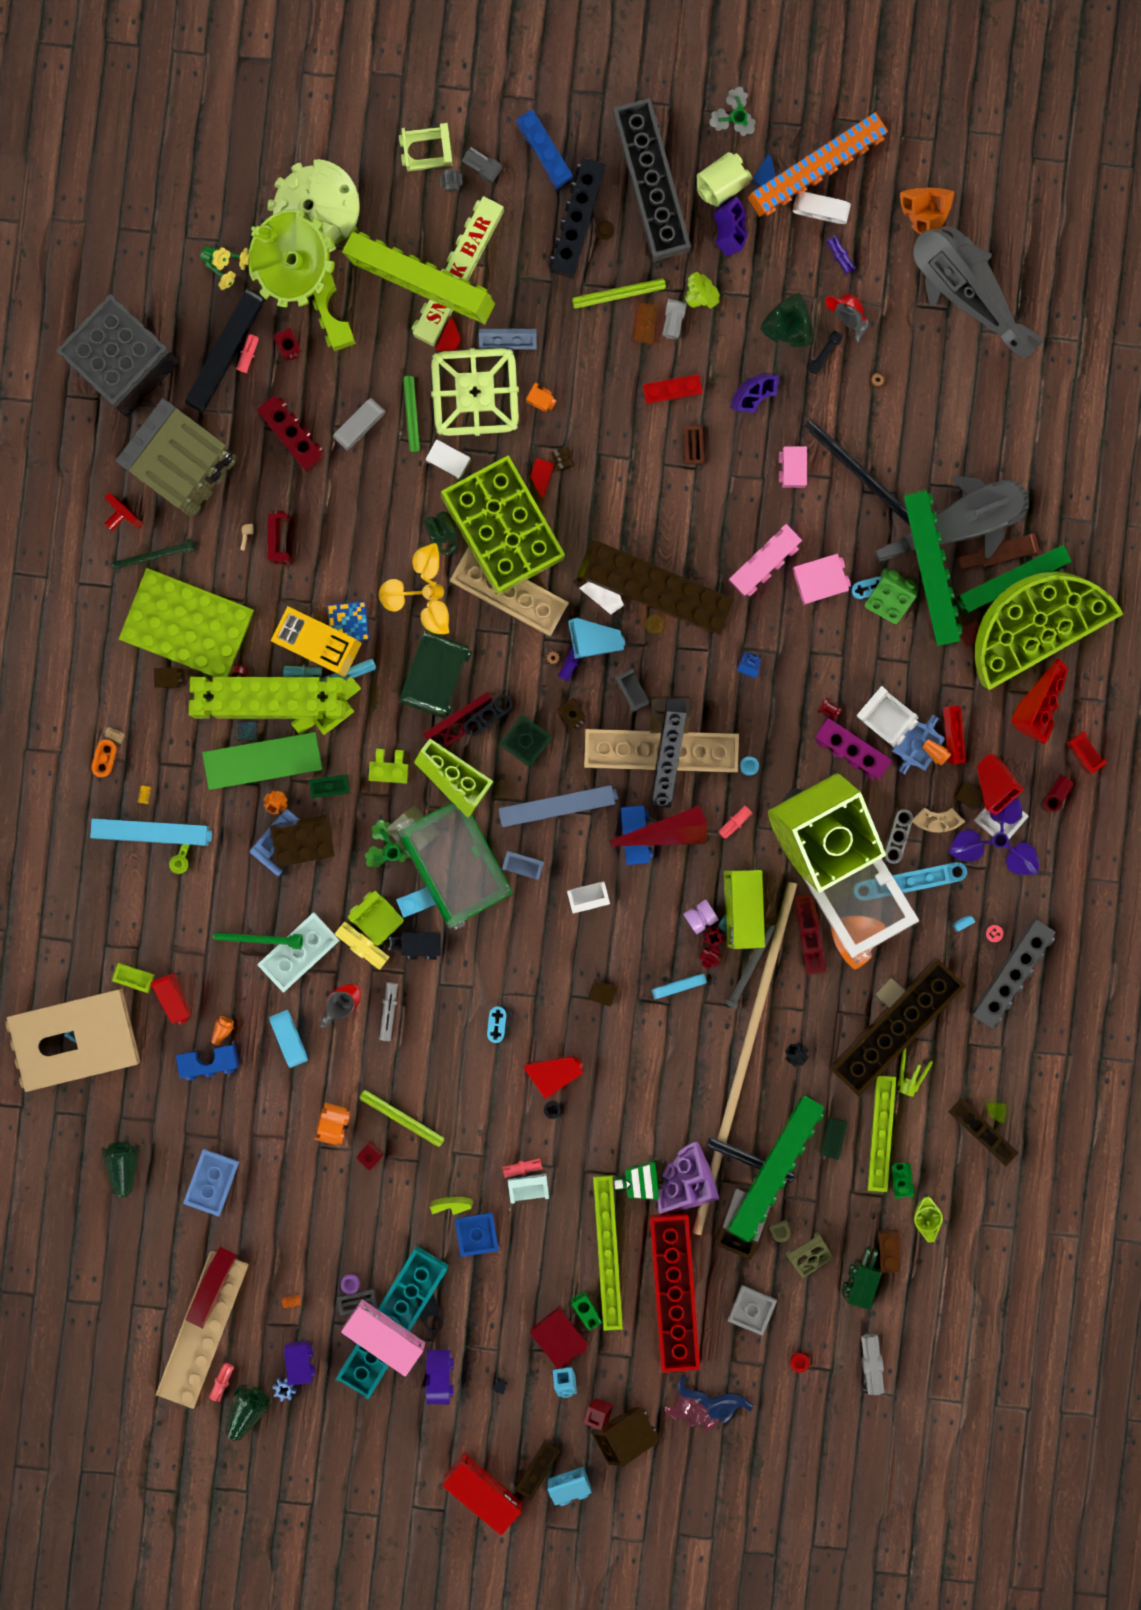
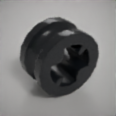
M549 1101L545 1104L544 1114L546 1117L555 1119L560 1115L561 1107L558 1102ZM552 1105L557 1106V1107L555 1108V1109H558V1112H557V1113L553 1112L552 1115L548 1113V1112H549V1110H547V1107H548V1106H549V1107H552Z

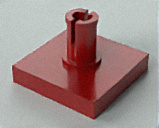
M109 492L104 497L115 508V512L104 522L111 531L124 519H127L138 529L144 524L116 496Z

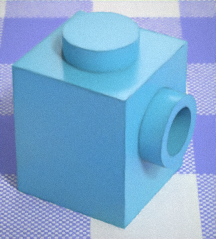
M572 1367L553 1370L554 1389L558 1397L568 1398L573 1394H577L576 1375Z

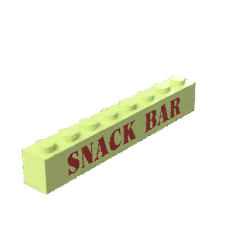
M484 196L481 201L477 200L475 203L473 217L467 219L464 226L466 230L463 235H459L455 244L457 245L455 252H450L447 258L449 263L446 269L442 268L441 272L446 270L452 273L456 279H460V277L466 280L470 279L504 212L503 206ZM429 300L428 303L425 302L420 311L422 313L420 320L416 319L412 326L413 336L435 347L453 310L432 300Z

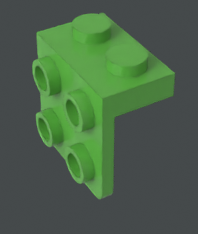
M885 567L881 573L880 582L866 601L865 607L886 620L897 624L917 597L918 586L914 581L901 577L895 570H889Z

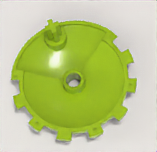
M300 210L278 212L266 219L261 226H253L251 228L253 239L248 258L252 281L258 279L262 286L259 293L266 300L271 295L278 299L277 306L285 308L288 307V302L298 301V306H305L309 304L307 299L315 292L321 294L326 288L323 281L327 272L332 273L335 264L334 261H330L329 249L334 247L332 238H325L320 230L323 223L317 218H314L312 222L305 219V212Z

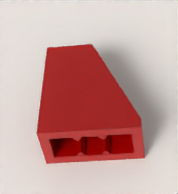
M990 753L977 765L985 808L988 812L997 815L1021 794L1024 789L998 756Z
M175 973L151 982V986L171 1024L177 1022L180 1025L189 1021L187 1017L191 1016L192 1013Z
M571 1055L527 1063L523 1068L546 1099L583 1074L582 1068L584 1065L578 1057L575 1059Z

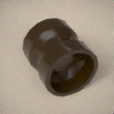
M569 447L551 452L552 458L557 462L555 465L557 471H563L575 466L573 459L569 458L571 453Z

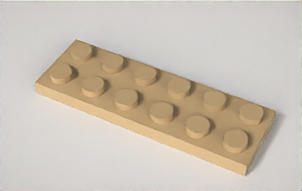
M467 548L450 579L452 584L551 637L569 602L528 580L496 596L470 548Z

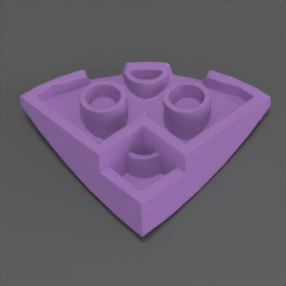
M698 1142L691 1143L677 1153L678 1157L666 1167L662 1176L664 1178L662 1189L658 1191L659 1214L680 1211L719 1200L713 1175Z

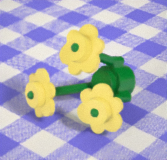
M206 246L202 250L200 258L206 262V267L213 270L221 278L218 284L221 290L229 288L234 283L236 274L229 271L228 274L223 275L219 270H222L224 265H228L229 257L239 259L241 270H245L249 258V250L247 248H244L240 255L230 253L223 247L213 249Z

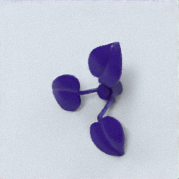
M1017 797L997 815L990 813L992 820L1001 821L1000 831L993 835L992 840L980 841V836L977 832L964 830L955 837L949 849V853L957 859L976 861L984 855L983 844H994L998 848L1006 847L1012 851L1006 857V864L1013 873L1036 875L1039 869L1038 856L1034 848L1027 843L1021 842L1014 849L1008 844V836L1004 833V822L1014 824L1022 816V805Z

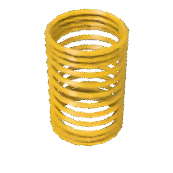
M141 785L138 803L149 804L148 799L150 798L148 797L150 796L147 795H150L151 791L149 790H151V787Z

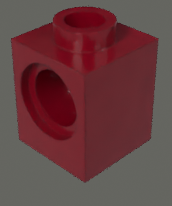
M291 328L273 335L285 360H293L300 356L299 353L302 350ZM288 341L293 342V347L290 350L284 349V344Z
M369 1141L356 1156V1159L370 1171L383 1157L384 1153Z
M595 1398L588 1406L584 1424L601 1431L609 1422L613 1405Z

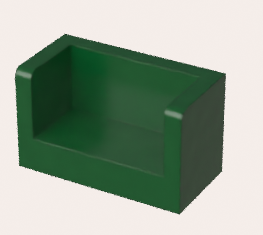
M348 774L309 779L311 799L352 794Z

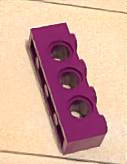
M829 718L825 719L814 736L817 740V745L824 749L826 747L833 750L832 754L839 759L845 758L849 761L848 765L856 770L858 768L865 771L863 775L872 781L874 779L880 780L892 762L890 758ZM833 735H838L841 739L840 744L837 746L831 743ZM850 745L856 747L857 751L854 756H850L847 753V748ZM865 756L872 758L873 762L869 767L863 764Z

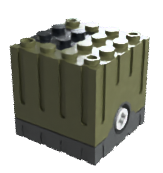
M162 398L116 459V462L191 517L200 511L202 501L204 499L207 500L213 493L212 488L215 484L219 485L224 478V472L233 467L236 462L234 460L236 456L225 444Z

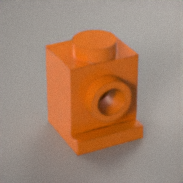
M536 382L526 398L528 404L547 413L548 409L552 410L557 400L551 396L552 392L543 387L540 390L539 384Z

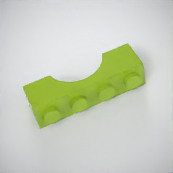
M327 272L323 281L326 288L321 294L313 293L315 299L312 302L315 310L320 311L321 318L318 319L321 328H326L328 335L325 336L328 347L332 346L333 350L337 351L356 343L349 323L334 319L328 312L329 299L337 288L332 274Z

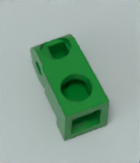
M585 1290L570 1299L571 1305L589 1331L603 1323Z

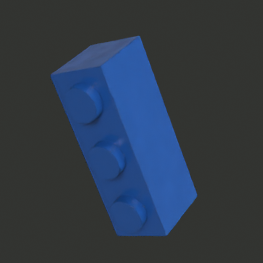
M644 805L621 808L623 835L646 826L649 814L648 809H644ZM643 845L624 846L626 865L650 863L649 859L653 858L652 847Z

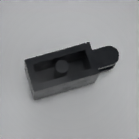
M402 932V936H389L387 938L389 940L387 950L402 951L401 956H406V959H417V956H425L426 960H436L437 956H441V932ZM397 940H402V947H397Z

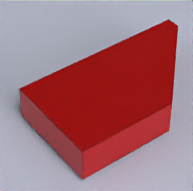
M452 317L449 318L436 346V351H457L461 339Z
M536 458L530 478L540 497L544 498L554 464Z

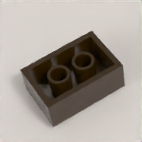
M326 815L269 825L277 867L335 857Z

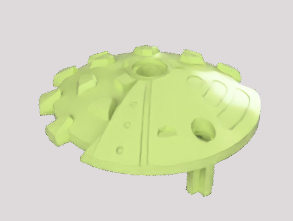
M318 159L313 160V166L302 167L301 163H297L291 167L293 173L285 180L282 177L277 179L274 186L278 190L275 199L268 200V211H273V215L284 210L305 212V219L312 222L314 218H317L323 223L320 230L325 238H332L333 245L342 236L347 240L356 226L360 205L356 186L343 169L334 163ZM313 202L312 209L308 210L309 204ZM335 245L333 248L329 249V252H332L336 249Z

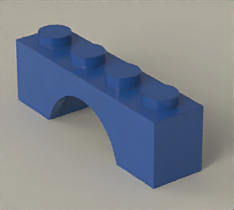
M533 109L517 118L516 124L526 142L535 151L555 190L557 191L572 182V173Z

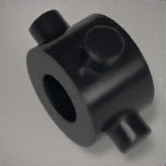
M496 1378L492 1391L502 1395L508 1383Z

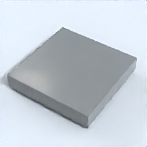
M741 1285L727 1321L763 1336L777 1299Z

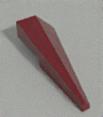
M699 805L609 840L611 847L704 844L707 837V822Z

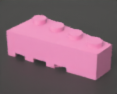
M785 524L728 582L743 597L746 595L750 597L758 589L756 585L760 581L765 583L772 576L770 572L774 568L778 570L785 563L783 559L788 554L792 557L799 550L797 546L802 540Z

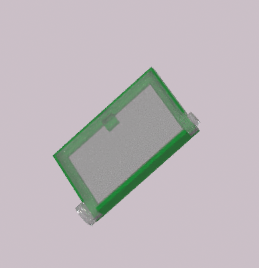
M453 802L416 822L411 817L395 826L398 835L449 929L453 927L454 930L463 927L465 925L463 921L513 894L472 814L467 818Z

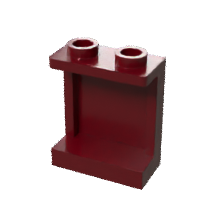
M274 510L273 514H268L267 560L271 564H291V556L288 553H280V523L291 522V517L281 510Z
M558 1306L530 1328V1334L557 1369L567 1367L572 1362L574 1356H581L587 1351L588 1341L582 1337L568 1319L561 1306Z

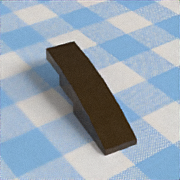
M962 1098L948 1111L1005 1167L1019 1154Z

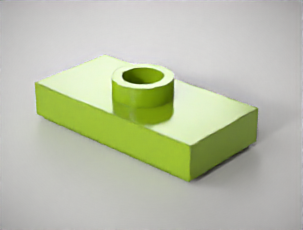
M118 963L112 981L149 993L155 974Z

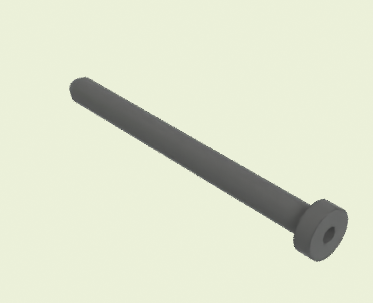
M772 924L768 925L764 933L765 947L775 930V926ZM756 948L730 1000L726 999L725 1004L737 1009L738 1005L736 1003L765 948Z

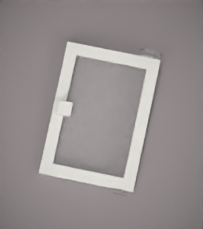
M882 858L820 893L804 879L855 964L864 961L872 955L869 949L919 922V919Z

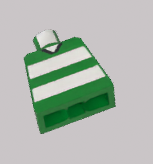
M655 1160L625 1168V1177L614 1178L615 1190L627 1189L628 1198L659 1199Z

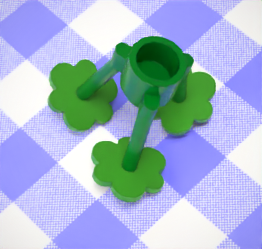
M379 820L371 828L373 831L372 837L385 840L387 845H385L383 850L377 849L375 846L369 848V852L365 853L366 865L368 867L374 866L379 868L380 864H383L387 859L404 862L405 858H409L397 842L392 844L388 836L391 835L386 830L391 825L389 822L385 823L383 820Z

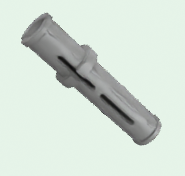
M386 982L385 998L382 999L384 1006L379 1040L391 1041L395 1005L398 1002L396 1001L398 983ZM388 1014H389V1017H388V1025H387V1029H386L387 1016H388Z

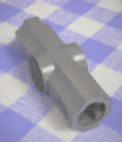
M877 1334L861 1336L863 1350L862 1366L866 1376L868 1395L885 1393L882 1375L884 1367Z

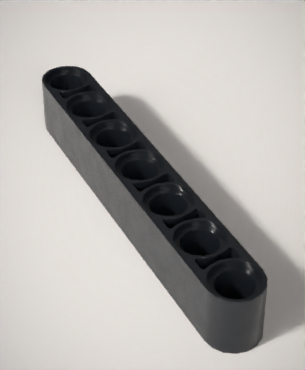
M250 288L246 289L187 395L185 404L201 413L206 410L266 299L261 294Z

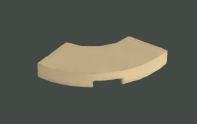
M923 808L912 821L917 827L929 832H947L965 822L953 808L941 813L930 812Z

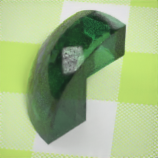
M800 292L778 304L763 321L760 330L771 340L787 342L790 347L812 345V322Z

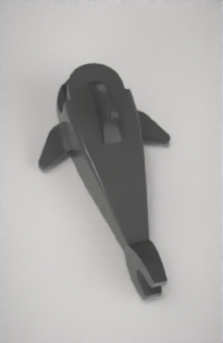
M951 226L927 230L917 238L913 251L914 259L926 276L925 287L931 306L937 304L941 293L944 294L963 311L1001 336L1004 343L1014 353L1024 359L1035 351L1034 348L1036 349L1044 342L1030 328L1015 323L999 284L986 261L992 257L990 252L975 246L967 236L965 237L959 230Z
M956 475L953 477V481L967 495L936 515L938 523L934 524L935 530H940L942 539L939 545L985 535V558L989 559L1004 538V528L1017 523L1027 513L1029 507L1028 494L1019 483L1012 480H1002L985 485L977 478ZM912 533L875 551L878 561L891 560L909 551L916 550Z

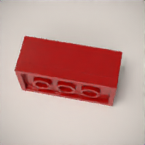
M464 1452L444 1475L442 1487L501 1536L522 1511V1501Z

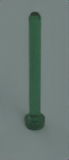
M188 539L187 543L114 561L111 563L113 569H118L188 550L192 553L195 552L193 540Z

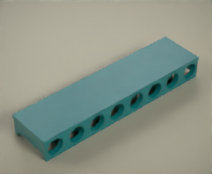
M415 1246L377 1310L410 1332L447 1271L448 1264L420 1247ZM416 1298H420L421 1300H423L420 1307L418 1306ZM356 1343L335 1380L341 1381L364 1395L366 1399H369L389 1365Z

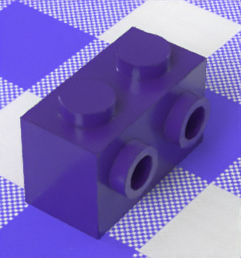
M309 1340L286 1343L284 1354L288 1385L311 1383L313 1377L316 1376L315 1365L311 1363V1358L314 1357L313 1346H309Z

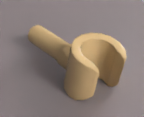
M253 524L242 526L240 550L245 551L247 535L254 533Z

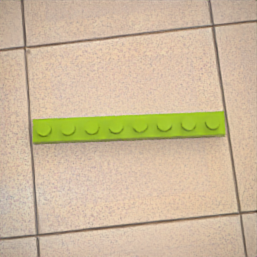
M593 1176L603 1330H622L613 1176Z

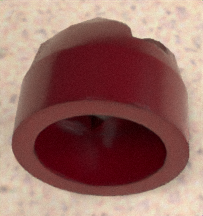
M239 664L235 665L231 676L247 677V667L243 664L241 666Z

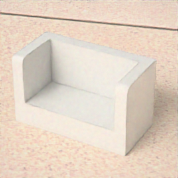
M437 439L426 458L427 463L434 464L456 476L459 480H461L471 461L470 457Z
M604 881L567 890L572 913L610 904Z

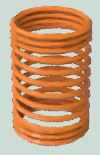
M300 1296L283 1297V1308H288V1306L289 1308L295 1307V1305L296 1307L297 1305L301 1306Z

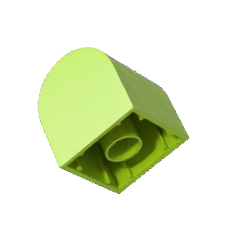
M838 773L768 810L770 824L786 856L798 873L819 893L886 856L861 792Z

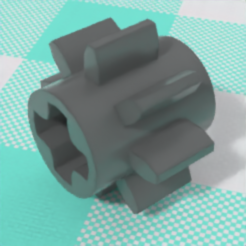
M455 169L443 171V176H439L440 188L444 187L445 192H456L459 190V186L463 185L462 174H457Z

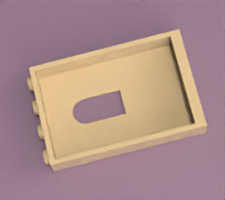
M123 988L7 1017L6 1028L12 1037L10 1045L16 1053L15 1065L17 1069H20L21 1077L19 1081L25 1092L141 1063ZM74 1031L77 1050L53 1056H44L40 1053L39 1043L43 1038Z

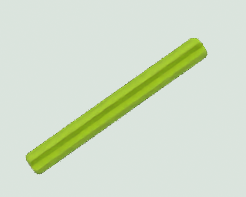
M663 278L574 297L572 298V303L575 309L663 290L666 288V283Z
M364 1090L360 1095V1100L437 1147H440L444 1142V1137L370 1092Z

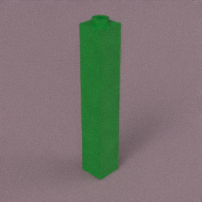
M1064 544L959 595L956 602L960 611H964L966 614L995 600L1008 587L1026 577L1052 572L1072 562Z

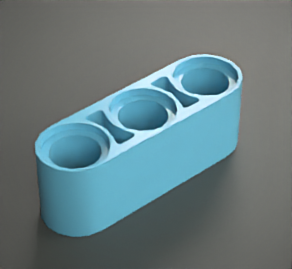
M285 1010L270 1016V1023L289 1068L307 1062V1054L289 1011Z

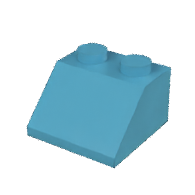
M583 1466L548 1478L547 1490L555 1506L559 1504L564 1506L573 1499L578 1498V1500L587 1498L591 1493V1486Z

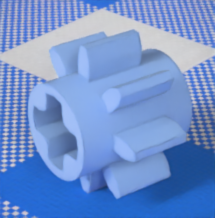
M287 1377L285 1380L278 1378L277 1383L279 1385L275 1384L272 1387L276 1390L274 1397H280L281 1402L284 1398L291 1400L292 1395L290 1393L294 1394L297 1390L293 1388V1385H288ZM282 1386L283 1388L288 1387L287 1392L285 1390L281 1391Z

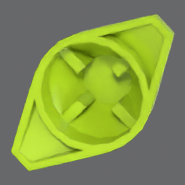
M923 1197L916 1207L914 1222L917 1229L929 1243L935 1241L942 1225L943 1215L930 1197Z

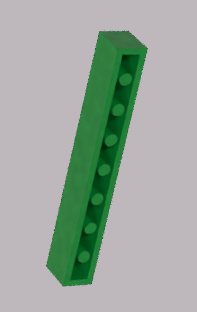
M927 489L904 494V500L937 646L960 641L959 636L963 635L961 624H956L955 617L959 615L957 606H952L951 599L955 597L953 588L948 587L947 584L950 575L948 568L944 569L943 561H946L944 549L940 550L939 542H942L940 530H935L934 524L938 523L936 512H931L930 505L934 504L932 494H927Z
M805 1095L800 1097L726 1229L728 1232L745 1242L755 1239L759 1223H763L768 1215L766 1211L769 1205L771 1207L777 1200L775 1195L778 1189L782 1190L787 1180L785 1177L787 1173H791L796 1166L794 1162L798 1155L801 1156L805 1150V1141L814 1134L815 1129L813 1127L815 1123H819L823 1118L824 1112L822 1111L824 1107Z

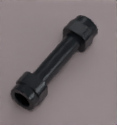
M833 330L827 338L829 341L816 360H812L809 363L807 369L817 375L823 368L821 364L833 347L839 345L843 338L839 332Z

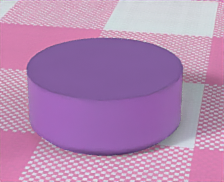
M354 1274L345 1275L341 1281V1289L346 1294H354L360 1287V1280Z

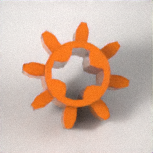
M272 791L271 794L267 793L265 796L264 807L269 813L279 815L281 811L284 812L286 810L288 799L284 793Z

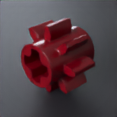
M709 926L710 931L708 933L703 931L707 938L702 941L703 943H709V949L712 945L719 949L718 944L720 942L725 943L721 939L725 932L720 933L719 926L716 927V930ZM717 933L719 939L711 942L709 935Z
M714 946L710 949L705 947L698 958L702 961L700 965L708 970L710 967L715 969L722 959V956L719 955L720 950Z

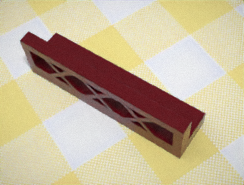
M486 692L423 733L424 737L428 741L436 735L446 736L444 744L441 745L443 748H446L467 734L465 730L463 731L466 716L468 714H476L473 711L478 708L480 711L482 705L488 701L490 703L493 701ZM492 712L489 715L483 714L484 720L487 721L492 718L494 713ZM453 724L461 725L460 734L457 736L449 735L450 726ZM478 724L468 725L469 732L477 728Z

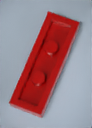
M699 374L642 385L646 404L701 395L703 393Z
M961 706L943 707L946 745L948 752L951 754L948 758V765L966 763Z

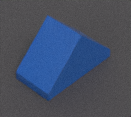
M771 155L765 158L752 179L751 184L757 188L776 177Z

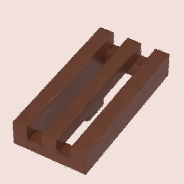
M703 425L683 426L685 465L705 464ZM688 430H691L693 460H689ZM695 430H699L700 460L696 458Z

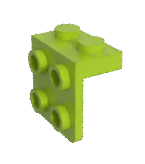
M374 891L369 892L359 906H354L347 918L356 924L376 946H379L403 924L404 919L380 893Z

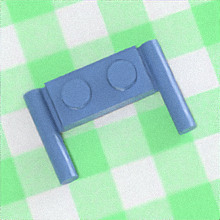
M286 809L272 825L300 819ZM269 827L249 852L274 874L279 876L283 870L269 859L274 853Z

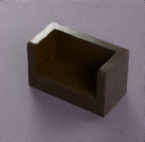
M594 979L589 999L611 1007L617 987L616 985Z

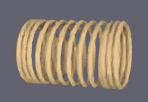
M110 727L107 728L104 735L105 738H110L120 744L125 736L124 733Z

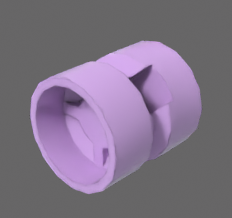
M706 899L697 904V909L691 908L683 914L696 935L705 929L706 924L711 926L719 920Z

